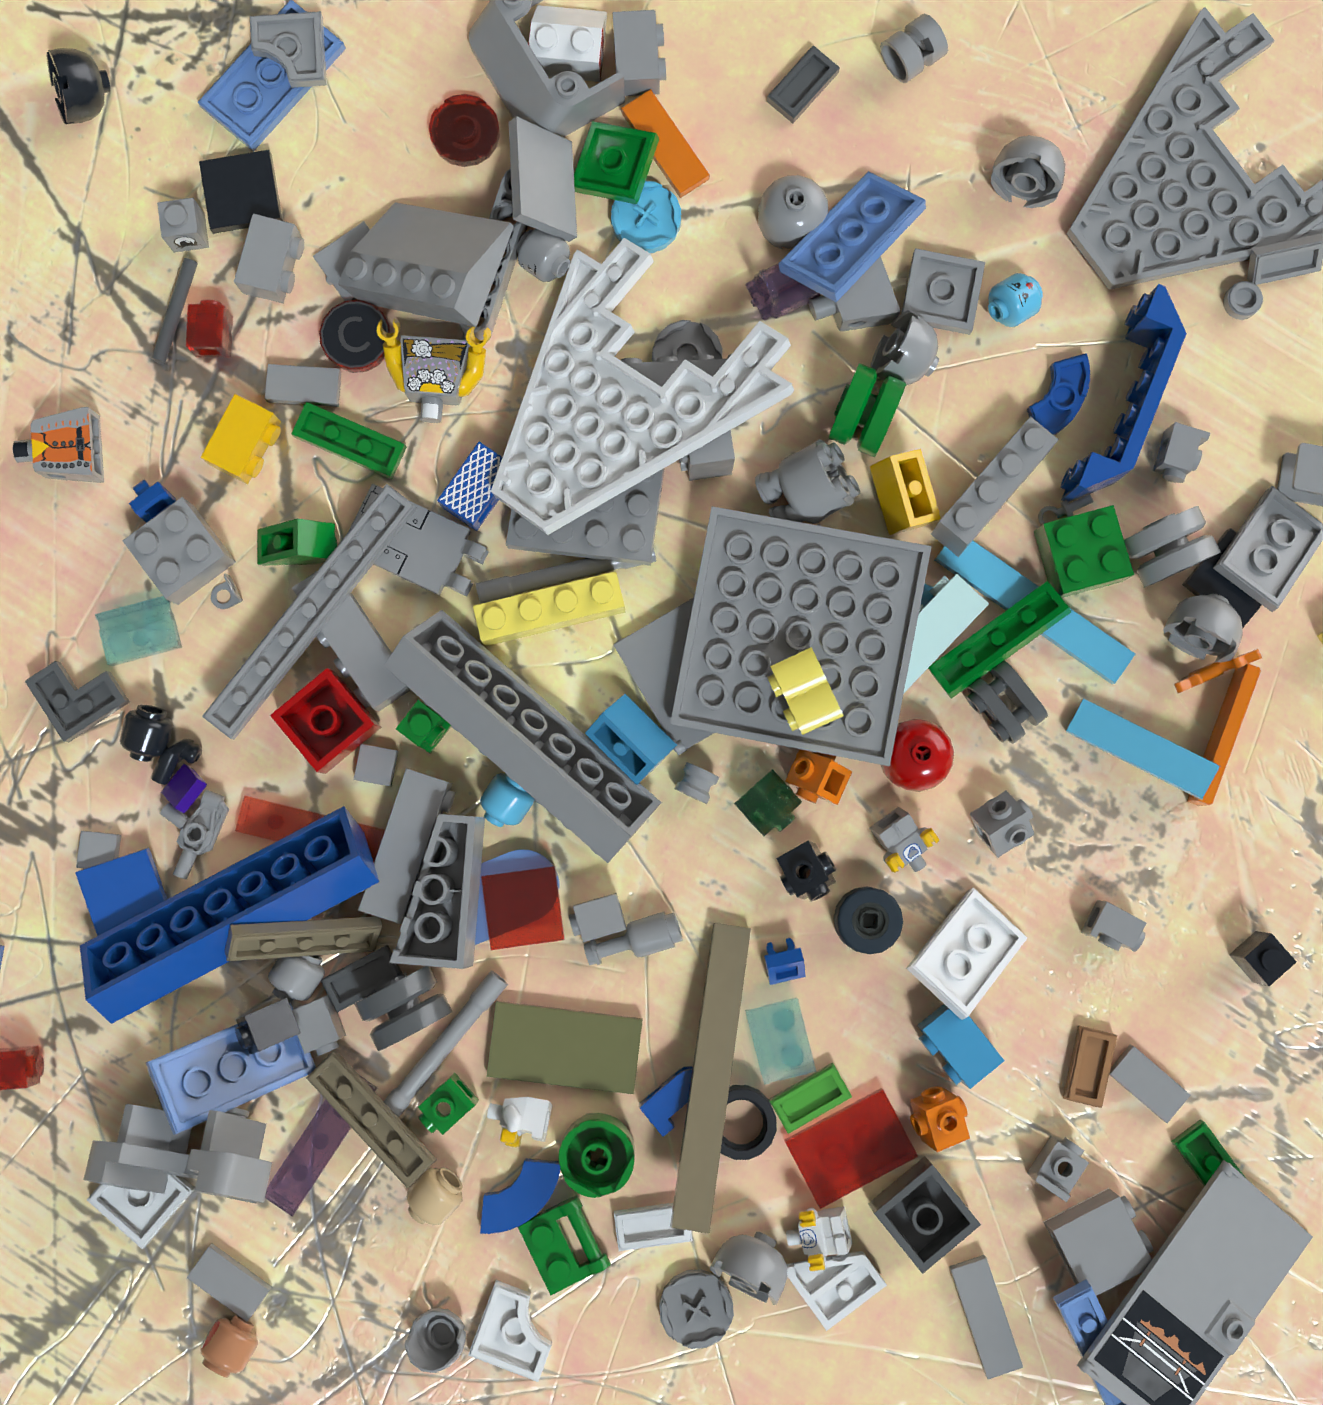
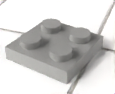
M915 248L902 313L910 310L923 318L933 328L970 335L973 331L985 262Z

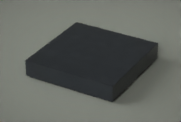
M270 150L199 161L209 227L213 234L249 228L253 214L283 221L273 158Z
M1230 528L1217 541L1221 553L1200 562L1182 585L1195 596L1218 594L1226 598L1241 617L1243 629L1262 605L1213 569L1237 534Z

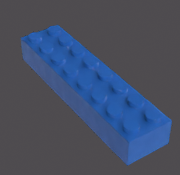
M345 806L80 945L85 1000L112 1024L229 962L226 960L225 947L230 925L307 921L379 883L364 831Z

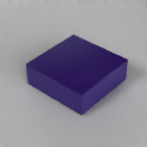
M183 764L161 793L175 809L185 813L205 789L207 783L194 769Z

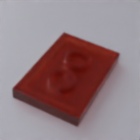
M882 1088L784 1139L820 1209L918 1157Z

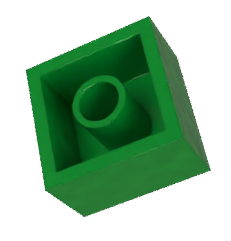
M1114 505L1044 523L1034 531L1047 581L1062 598L1120 583L1134 576Z

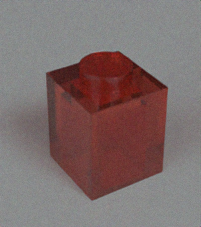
M201 300L200 304H188L186 347L195 357L231 358L233 315L225 305L215 300Z
M39 1045L0 1049V1090L28 1088L40 1083V1077L44 1073V1059L42 1055H39Z

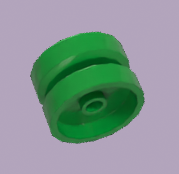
M859 363L850 385L846 384L834 413L837 417L828 438L845 445L850 442L857 425L863 427L857 442L858 451L875 457L894 417L907 382L889 375L883 380L877 395H875L871 391L877 379V372L875 369Z

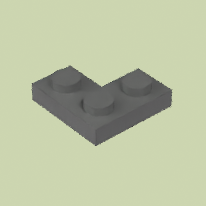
M54 661L25 680V683L63 742L69 743L130 703L112 673L108 671L103 672L77 689L61 662Z

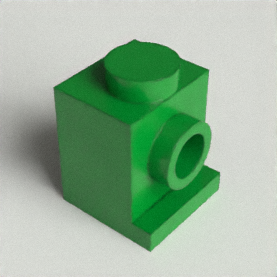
M417 700L396 727V730L415 745L431 754L449 731L451 725L425 703Z
M454 1073L418 1106L422 1112L418 1117L425 1128L431 1133L438 1130L444 1135L466 1113L476 1106L479 1099L459 1076ZM441 1102L448 1103L451 1108L450 1113L447 1115L441 1114L438 1110V1104Z

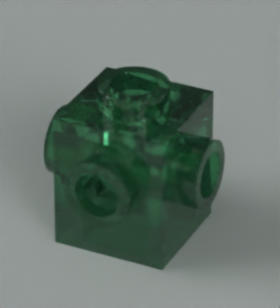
M772 769L734 804L764 837L773 828H776L779 832L786 828L796 818L792 811L802 801Z

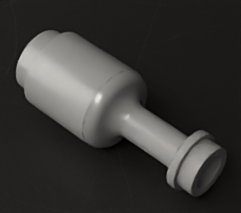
M661 912L628 923L626 926L627 932L624 936L596 944L594 939L590 940L589 943L584 944V950L589 965L602 964L601 958L626 950H631L636 957H644L673 948L675 943L683 941L675 913L666 915L665 912Z

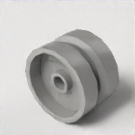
M1199 506L1176 515L1173 513L1143 527L1142 531L1124 540L1130 558L1139 559L1153 552L1156 556L1140 565L1136 571L1144 588L1221 553L1214 537L1211 535H1204L1190 542L1187 539V536L1201 530L1206 524Z

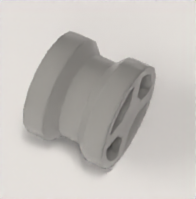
M687 762L684 767L685 776L682 781L677 782L675 790L707 804L710 799L708 792L711 786L717 784L719 777Z

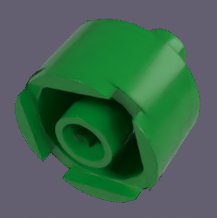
M588 1113L577 1119L567 1129L559 1150V1165L567 1185L578 1194L596 1198L614 1193L627 1183L634 1168V1139L629 1129L619 1119L603 1113ZM603 1149V1156L606 1159L599 1157L597 1162L592 1161V1153L589 1150Z

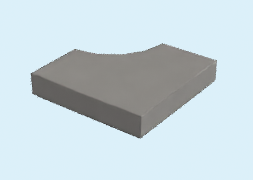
M321 11L250 16L251 50L254 56L266 57L280 64L287 73L291 88L327 85L324 26Z

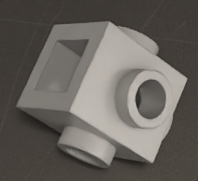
M1007 790L970 813L978 836L997 858L1035 835L1029 821L1033 818L1031 810L1022 799L1016 801Z

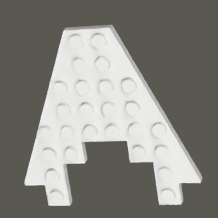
M626 238L622 239L602 264L577 249L570 263L491 492L497 499L545 534L553 533L790 396L794 392L792 383L771 371L791 346L789 339L759 321L713 377L685 359L661 387L615 357L635 332L631 324L612 313V311L654 261L651 254Z

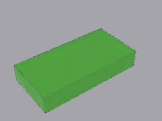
M831 1063L770 1098L769 1101L789 1134L850 1099L852 1095L835 1065Z

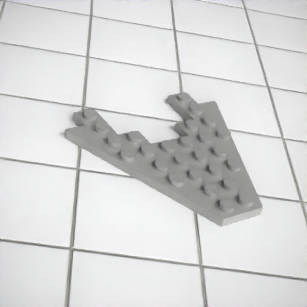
M1206 7L1199 12L1068 230V237L1109 290L1250 260L1252 248L1316 234L1323 236V179L1304 192L1282 164L1254 184L1214 132L1216 127L1231 118L1240 109L1220 82L1264 52L1275 41L1254 13L1225 33Z

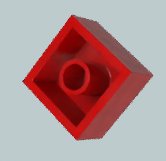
M326 668L270 715L314 770L322 774L328 773L382 728L340 676L329 668Z

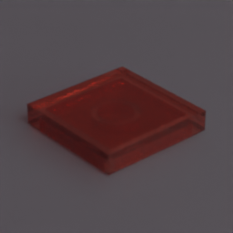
M556 866L481 876L491 950L565 940Z

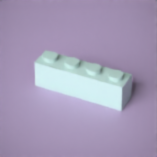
M958 574L954 575L950 580L944 575L929 591L934 597L925 607L922 604L920 605L904 693L989 605Z

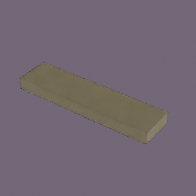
M375 916L230 925L225 956L227 961L372 952L376 949L382 923L380 917Z
M332 1051L306 1077L406 1188L411 1187L437 1160L337 1051Z

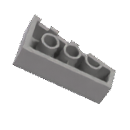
M438 814L423 859L424 865L419 880L415 883L412 892L413 898L407 916L403 919L399 931L401 934L389 963L457 969L473 966L485 817Z

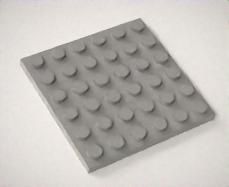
M712 506L670 724L890 766L932 546ZM812 647L844 716L802 735L800 729L791 730L783 712L789 708L784 695L776 697L767 677L774 674L770 666Z

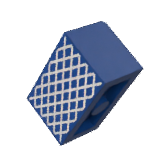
M478 442L437 501L440 506L475 531H478L499 501L493 495L491 489L503 457L481 442Z

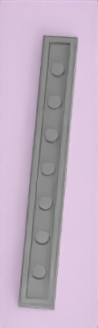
M386 484L202 717L227 737L234 740L417 510V507Z

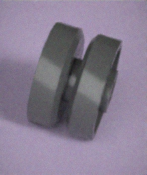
M425 966L408 976L404 973L375 988L376 993L354 1004L362 1021L370 1022L387 1014L389 1019L374 1027L370 1033L378 1051L409 1037L452 1012L443 994H436L422 1002L418 997L434 988L437 983L430 966Z

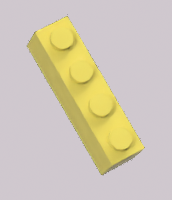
M616 571L473 606L480 639L485 646L626 613Z

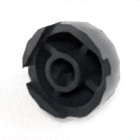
M58 48L48 50L46 57L51 86L55 87L58 97L55 98L63 123L76 124L92 120L101 112L104 106V93L110 92V83L106 70H99L92 57L77 49Z

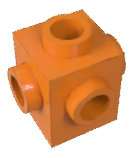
M799 749L785 782L798 788L795 795L816 804L817 799L820 798L838 805L852 771L835 762L836 756L818 752L812 753Z
M931 1087L922 1091L921 1096L910 1100L913 1114L910 1115L911 1124L917 1135L920 1136L921 1141L934 1151L940 1152L970 1139L965 1117L968 1115L967 1108L960 1096H956L944 1087Z

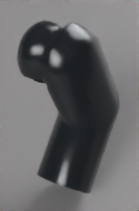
M182 739L165 749L159 757L151 779L159 784H168L176 765L183 759L188 763L197 762L202 754V748L194 744V740Z

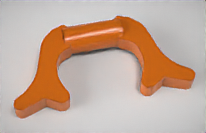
M1259 649L1233 657L1231 661L1214 662L1190 672L1188 676L1182 678L1174 686L1177 692L1181 693L1223 675L1225 671L1237 669L1259 660L1262 656Z

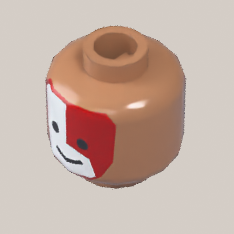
M234 1315L232 1320L223 1318L216 1320L200 1348L201 1354L204 1357L202 1364L214 1373L226 1378L231 1373H241L258 1346L257 1337L251 1332L254 1325L249 1321L246 1322L238 1315Z

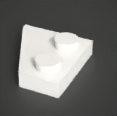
M863 1251L826 1257L825 1270L810 1271L808 1260L786 1264L787 1277L826 1331L887 1286Z

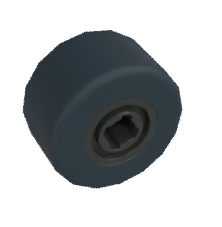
M872 887L855 888L843 895L836 905L833 918L835 931L841 941L852 950L865 954L882 953L892 947L901 935L903 926L902 911L895 898L884 890Z

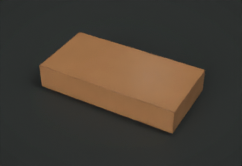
M1078 1025L1063 1094L1064 1099L1102 1108L1117 1040L1116 1034Z

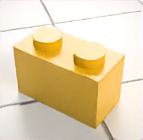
M234 394L200 458L210 466L248 484L252 477L255 478L260 473L264 464L262 457L268 446H273L276 443L281 432V427L279 426L281 421L274 413Z
M921 449L892 455L869 466L889 535L920 528L941 519Z

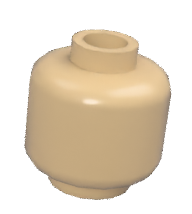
M445 1167L441 1169H427L407 1191L408 1211L411 1217L420 1224L426 1222L431 1225H441L462 1202L461 1190L463 1186L460 1179Z

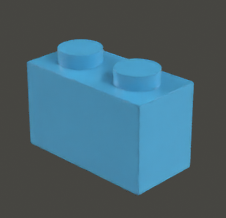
M626 694L607 708L585 732L636 785L651 773L677 746Z
M945 1004L917 1025L923 1033L919 1040L932 1056L937 1052L947 1063L942 1069L955 1085L962 1082L971 1089L1005 1061L969 1016L961 1020Z

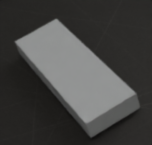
M985 1255L949 1266L987 1379L1023 1368Z

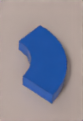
M1087 353L1052 363L1050 366L1051 383L1048 393L1042 400L1027 408L1029 418L1031 416L1053 435L1063 430L1074 419L1087 396L1090 383V365Z
M525 1159L521 1173L513 1184L501 1191L485 1193L483 1197L480 1234L508 1231L519 1227L533 1218L545 1206L554 1192L561 1172L559 1161Z

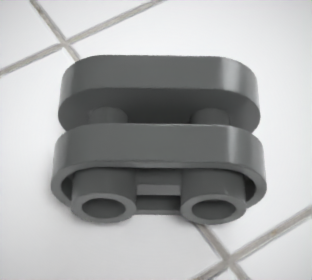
M1003 661L990 671L994 678L991 683L987 684L983 679L979 678L967 687L970 695L966 699L978 714L984 712L992 722L989 728L999 741L1004 743L1008 740L1014 744L1025 735L1021 723L1027 719L1031 724L1037 726L1048 717V713L1018 673L1006 661ZM1003 691L1017 708L1012 713L998 696Z

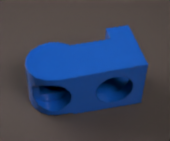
M692 1066L679 1069L639 1103L641 1111L662 1137L675 1127L670 1117L688 1103Z

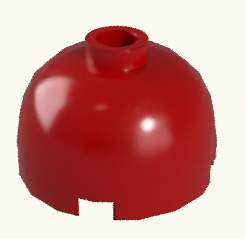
M912 719L901 722L897 725L890 766L881 765L883 773L892 784L905 790L921 792L935 788L946 779L953 766L954 749L951 739L941 727L928 720Z

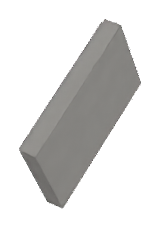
M516 116L509 121L513 220L570 242L577 238L572 141Z
M1271 486L1264 492L1213 569L1269 611L1273 612L1279 608L1323 541V523Z

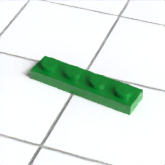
M1046 581L934 662L928 669L952 699L998 664L1005 661L1070 614V607L1052 585Z

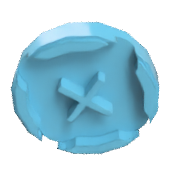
M645 181L638 204L614 201L611 209V225L616 238L620 242L623 238H626L648 253H655L665 249L675 240L681 227V208L677 197L671 191L669 192L657 182Z

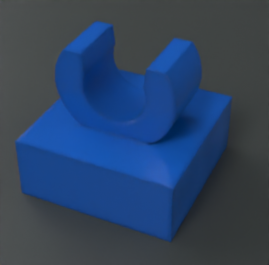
M144 479L133 487L138 497L132 500L129 505L147 523L177 500L159 482L150 487Z
M791 938L786 939L787 951L779 953L774 951L772 942L767 943V955L764 957L770 985L806 977L801 948L795 949Z

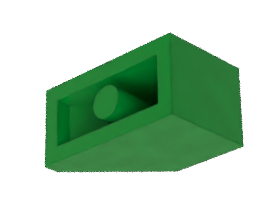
M297 518L257 529L258 565L319 564L325 562L337 547L334 523Z

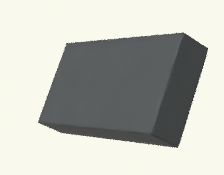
M813 45L767 96L766 102L793 124L837 76L840 67Z
M385 945L321 980L337 1013L376 993L375 988L403 974L398 964L389 963L392 956L389 945Z

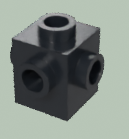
M809 840L776 858L784 872V875L780 876L781 881L791 896L795 894L797 898L804 900L809 898L812 902L827 895L830 892L828 886L836 883L832 875L836 868L826 851L821 853L816 843ZM810 869V875L807 878L806 873Z

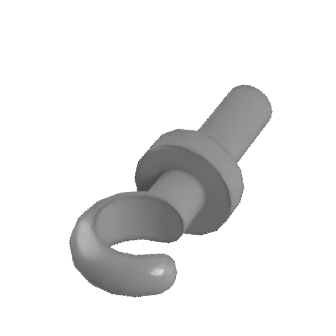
M1089 494L1069 504L1065 500L1061 502L1062 507L1058 509L1054 506H1046L1039 512V522L1041 525L1045 523L1043 521V514L1048 510L1053 511L1057 518L1064 515L1066 517L1073 516V511L1093 503V499Z

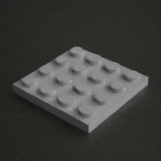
M665 468L549 535L511 509L506 546L508 549L651 566Z

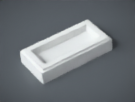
M673 1203L614 1211L619 1251L693 1241L692 1231L670 1228Z

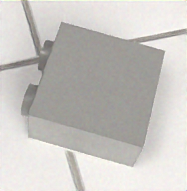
M1109 1188L1043 1221L1074 1284L1076 1285L1086 1279L1092 1286L1096 1296L1144 1272L1152 1261L1149 1253L1154 1251L1143 1230L1137 1231L1132 1221V1218L1136 1217L1133 1207L1125 1196L1120 1197Z

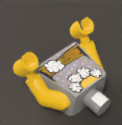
M394 318L393 327L395 331L387 333L383 330L382 320H380L377 326V334L380 339L385 341L383 343L386 367L397 389L405 392L409 401L421 403V421L440 423L443 405H460L462 397L468 396L482 379L486 350L483 346L491 338L490 329L486 328L484 330L483 340L475 337V327L472 326L466 333V340L401 335L399 341L396 340L400 331L399 321Z

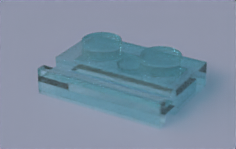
M161 596L95 614L96 620L99 622V633L107 665L115 666L182 648L174 613L170 606L171 601Z
M797 997L745 1010L764 1085L816 1072Z

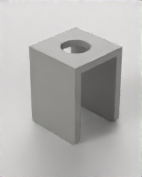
M1301 443L1298 446L1297 454L1285 453L1282 456L1277 490L1294 502L1323 507V446Z

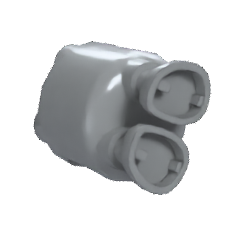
M819 439L801 451L786 457L781 461L778 469L764 474L760 473L755 477L757 490L764 503L773 504L777 502V499L783 493L789 503L788 505L770 508L769 514L771 517L816 524L839 509L854 503V497L860 494V488L852 475H847L841 464L845 461L844 455L835 442L827 445Z

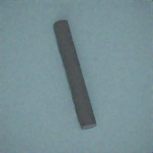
M183 259L151 357L155 362L166 363L198 265L194 260Z

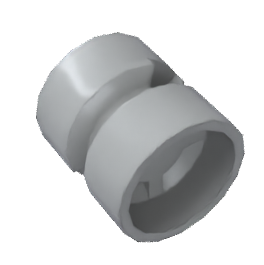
M924 13L907 24L904 32L898 31L883 41L880 49L888 70L898 81L907 83L923 71L924 65L931 66L944 57L948 52V43L938 23L930 15Z

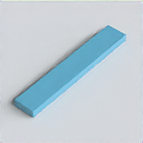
M974 541L970 543L959 557L944 546L934 560L954 575L958 574L967 584L1004 610H1008L1039 587ZM1070 609V614L1041 634L1110 684L1117 682L1135 656L1134 652L1072 609Z

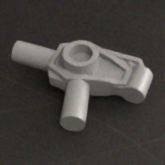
M206 790L202 796L199 808L190 818L175 809L171 803L166 804L161 810L160 814L180 829L176 842L180 848H183L173 875L187 879L197 855H202L213 849L229 812V808L224 802V796Z

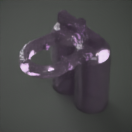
M779 263L760 270L752 281L745 284L753 299L751 300L752 306L758 308L761 319L764 321L770 318H781L809 304L810 299L821 296L820 293L781 273Z

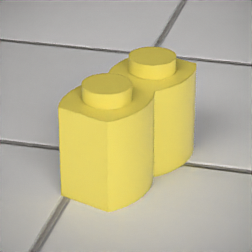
M812 647L770 666L774 674L767 678L776 697L784 695L789 708L783 712L792 731L800 729L801 734L804 735L844 716Z

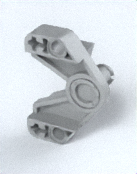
M126 1104L117 1142L95 1140L92 1142L83 1180L120 1188L165 1194L168 1175L197 1179L195 1192L255 1204L264 1203L272 1162L259 1159L266 1124L246 1119L248 1118L249 1111L233 1108L225 1113L209 1110L201 1149H191L190 1155H188L186 1152L192 1127L173 1135L164 1110Z

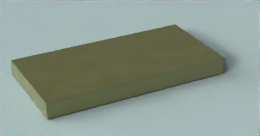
M496 1001L486 1077L634 1094L643 1018Z

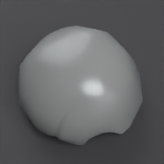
M432 1308L421 1314L413 1321L409 1336L405 1340V1349L410 1363L422 1372L437 1373L450 1367L459 1358L464 1348L466 1339L464 1324L460 1317L449 1309Z

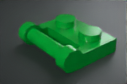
M578 1195L535 1215L518 1227L550 1296L590 1275L602 1272L611 1265L607 1254L601 1253L581 1211L583 1205ZM562 1217H568L588 1261L579 1264L558 1220Z

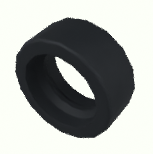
M732 1085L729 1087L727 1105L736 1100H746L753 1103L761 1112L763 1127L760 1134L747 1144H735L723 1136L720 1153L734 1160H750L761 1155L772 1144L777 1131L776 1115L769 1099L760 1090L748 1085Z

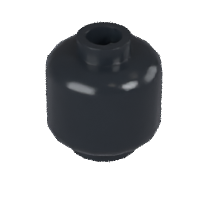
M138 705L136 710L129 711L126 714L121 731L120 744L130 752L131 758L149 762L152 761L153 757L160 756L169 747L174 725L172 720L166 716L167 712L164 709L151 705Z

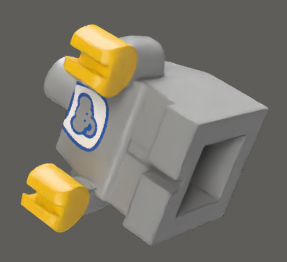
M899 807L869 828L880 845L887 851L883 856V860L894 873L899 871V866L903 868L907 864L912 867L914 872L923 869L926 866V862L921 854L928 850L927 847L933 846L932 842H939V838L932 828L923 827L918 829L910 814Z

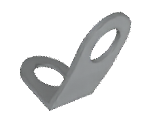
M226 573L224 574L226 582L216 586L211 592L212 603L220 609H228L243 601L232 578ZM220 590L229 591L231 597L227 603L222 604L218 602L217 593Z

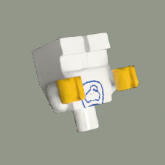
M532 1097L504 1099L503 1105L490 1103L487 1118L500 1121L499 1124L504 1127L500 1141L505 1143L506 1146L519 1147L522 1134L525 1133L532 1134L531 1137L536 1141L545 1142L552 1104L548 1100Z
M845 1206L823 1209L818 1212L813 1207L808 1208L806 1211L799 1213V1229L786 1231L789 1246L802 1244L804 1254L808 1255L807 1260L810 1263V1271L825 1270L826 1256L848 1254L853 1244Z

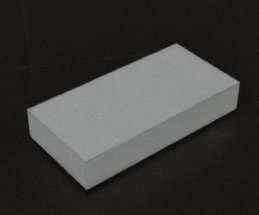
M1316 234L1252 248L1247 280L1255 285L1321 271L1323 236Z
M268 364L265 400L269 403L305 405L308 402L315 406L339 407L342 372L337 368Z
M1129 1045L1110 1068L1109 1075L1165 1123L1172 1119L1191 1096L1133 1045Z
M213 1243L207 1248L187 1276V1279L246 1322L251 1318L272 1288V1286Z

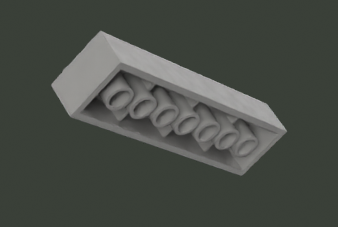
M440 610L405 634L386 661L384 667L394 674L400 682L411 689L427 706L431 707L445 719L454 730L462 734L483 755L487 756L504 771L511 780L521 786L538 804L546 808L567 829L571 830L607 863L611 861L662 803L640 783L636 785L595 743L443 610Z

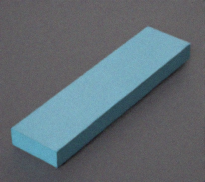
M1086 699L1082 700L1066 730L1067 733L1200 800L1203 799L1220 767Z

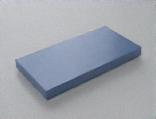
M289 0L278 14L304 13L306 11L293 0ZM324 27L327 70L343 53L346 47L339 38ZM250 44L198 101V104L206 113L254 152L312 86L291 88L287 73L282 66L269 58L254 56Z
M868 171L828 212L823 222L810 231L779 262L780 272L837 302L926 209L925 199Z
M238 1024L148 1061L146 1065L173 1135L207 1121L209 1110L225 1113L309 1075L316 1068L311 1053L304 1054L296 1035L260 1052L249 1054L248 1049H243L237 1040L235 1028L238 1027Z

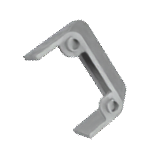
M490 0L470 29L469 43L473 54L512 118L517 116L564 138L625 103L624 76L621 71L590 89L584 79L572 71L561 72L549 79L515 21L524 17L532 6L543 0Z

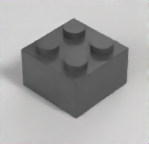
M926 1156L868 1203L876 1217L922 1274L981 1225Z

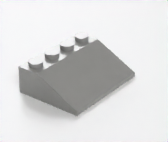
M395 202L350 251L338 285L365 304L476 327L514 225L510 222Z

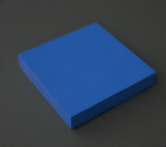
M150 848L75 872L97 936L167 900Z

